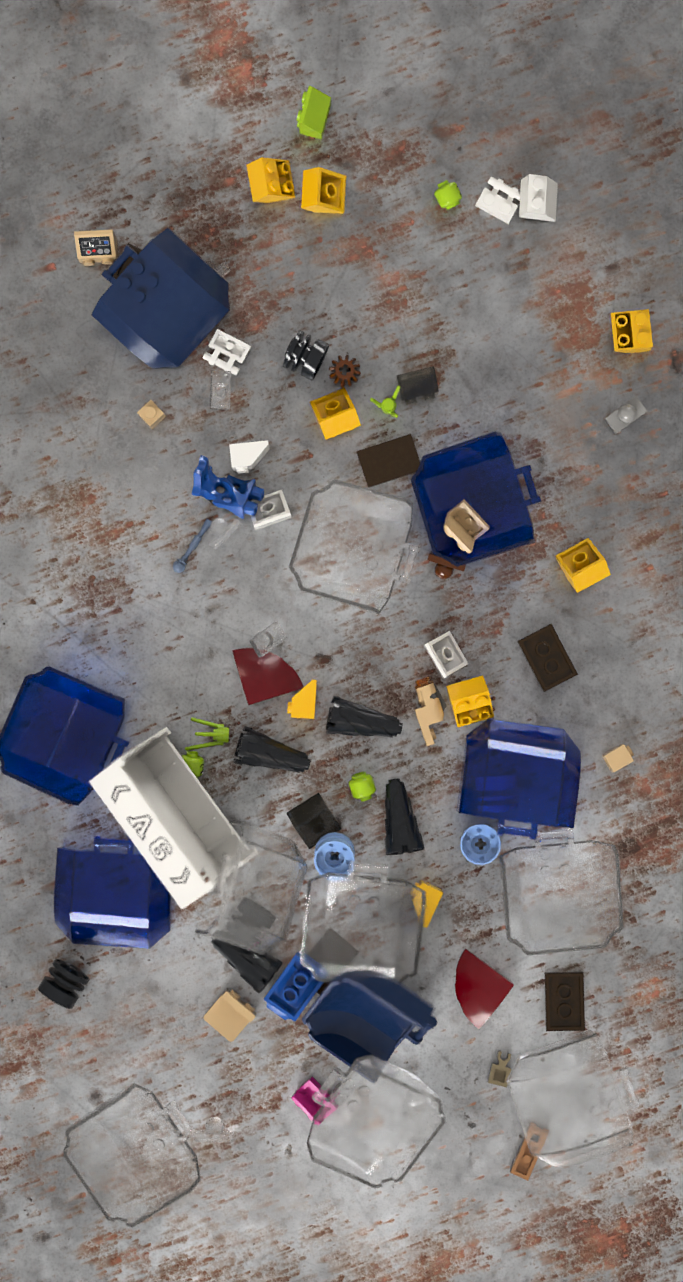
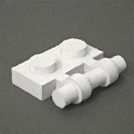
M491 176L488 184L494 186L493 190L490 191L484 188L475 206L509 224L518 208V205L512 203L514 198L520 201L519 189L516 187L512 188L504 184L503 180H497ZM501 190L508 194V198L505 199L498 195V191Z
M217 329L208 345L214 349L213 354L205 352L203 359L209 361L208 364L216 365L224 369V372L237 376L240 369L235 367L234 363L237 361L243 364L251 346ZM220 353L230 358L228 362L219 359Z

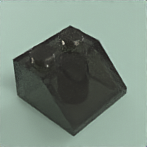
M434 366L396 376V386L401 387L398 393L401 404L412 405L417 403V400L423 398L424 401L432 400L439 393Z
M319 793L286 813L309 849L314 847L325 834L338 832L342 829Z

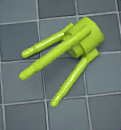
M397 386L393 396L384 399L382 403L374 398H370V401L378 408H381L383 413L397 418L395 400L401 387Z
M191 718L193 722L217 728L213 729V732H195L196 736H209L217 741L185 747L186 751L228 743L229 727H224V724Z

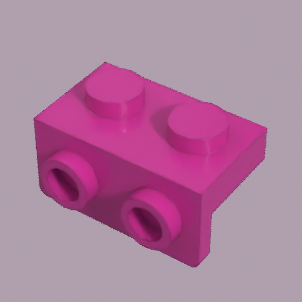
M313 1076L302 1084L291 1097L295 1104L317 1126L339 1105Z

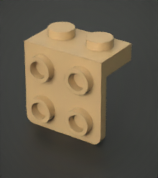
M465 499L447 512L444 523L445 533L450 538L453 537L458 547L468 554L473 551L475 540L488 531L490 527Z
M227 988L204 1015V1020L228 1041L232 1042L246 1025L252 1022L257 1013L250 1003H244L240 999L241 996L232 989L230 991Z

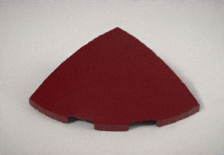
M257 648L232 650L248 705L303 688L302 681L296 671L278 655Z
M465 948L456 967L455 992L465 1016L475 1027L480 1029L498 1008L514 984Z

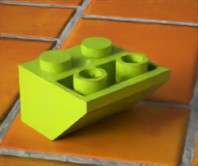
M309 86L308 91H304L301 103L303 104L302 110L298 111L297 127H299L300 134L322 140L331 107V97Z

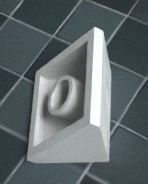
M282 490L265 495L262 501L252 500V502L258 503L256 515H250L255 530L292 518Z
M450 631L424 645L442 678L468 665L466 658Z

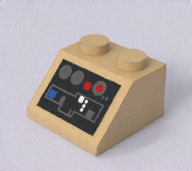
M113 229L74 231L77 257L83 265L91 266L95 262L110 265L118 258L117 238Z

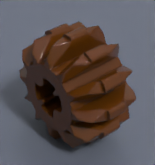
M339 355V362L332 360V364L335 367H329V371L334 372L329 375L330 379L336 378L334 380L335 385L341 381L342 388H344L345 382H347L349 387L352 386L351 380L357 383L358 379L355 376L361 375V372L357 370L360 368V364L353 365L356 361L355 358L348 361L349 355L345 356V360H342L341 355ZM344 367L348 368L347 371L350 370L346 375H342V371L340 372Z

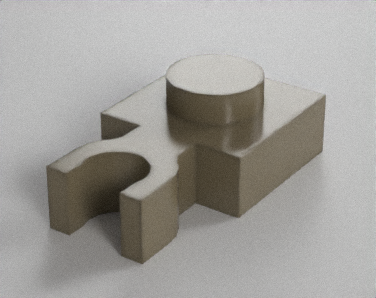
M498 1051V1064H491L487 1082L507 1088L511 1068L506 1067V1064L510 1061L511 1054L508 1053L507 1058L502 1060V1052Z

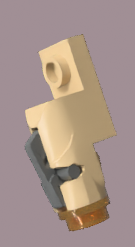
M429 676L415 681L419 705L421 704V708L414 711L426 746L433 745V740L437 739L434 729H429V725L443 721V711L447 707L438 688Z

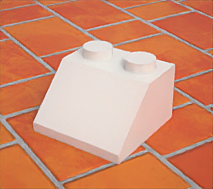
M528 174L522 178L519 217L555 222L558 183L547 176Z
M268 440L229 444L233 471L237 472L238 475L249 474V471L253 470L269 451Z

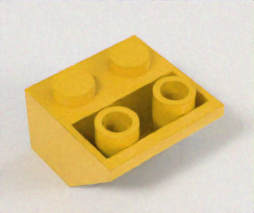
M261 157L246 165L253 202L270 203L295 198L289 160Z
M649 309L610 313L614 352H647L653 348Z
M483 675L446 686L457 727L494 717L489 690Z

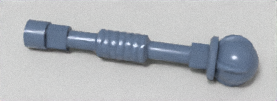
M205 520L198 535H195L184 556L182 555L180 559L177 558L178 561L173 563V570L175 572L181 573L185 570L187 558L193 549H196L205 531L212 525L213 522L211 520Z

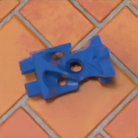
M201 455L198 466L193 472L194 486L192 495L204 497L212 505L218 508H225L241 519H244L245 514L255 516L258 510V503L252 502V499L262 501L264 489L256 486L255 479L241 480L231 475H228L227 478L215 476L212 472V467L209 465V459ZM217 487H223L225 491L223 493H219L216 490Z

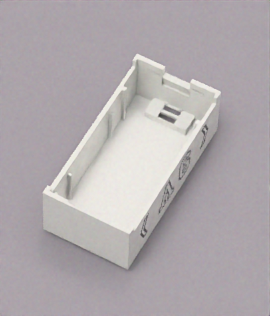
M165 727L118 758L89 782L180 908L184 909L216 887L258 852L254 846L251 849L247 848L167 738L171 732ZM202 871L206 873L203 877L200 875ZM208 876L210 881L206 883L204 879Z

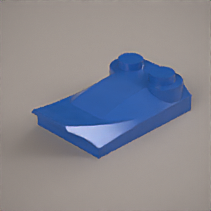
M297 952L263 1000L266 1001L267 1008L284 1020L292 1019L295 1022L329 974L322 966L308 956Z

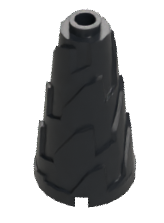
M333 696L331 703H334V705L329 708L326 734L390 738L401 734L403 723H400L397 717L383 714L361 704L341 699L338 696Z
M243 727L242 730L247 733H241L234 755L238 756L239 759L234 758L233 762L235 764L282 769L296 773H303L304 770L309 769L311 759H308L306 753L271 739L263 733L252 730L253 728Z
M400 779L388 780L389 784H386L385 800L386 855H400L406 852L412 853L424 850L422 835L419 832L417 819L413 814L411 800L408 797L404 782H400Z
M216 928L210 936L213 947L228 960L227 962L259 994L283 964V962L263 949H258L251 943L244 942L223 928L220 930Z

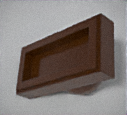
M433 551L429 552L427 560L437 563L435 574L438 578H450L454 569L464 572L466 567L465 561Z

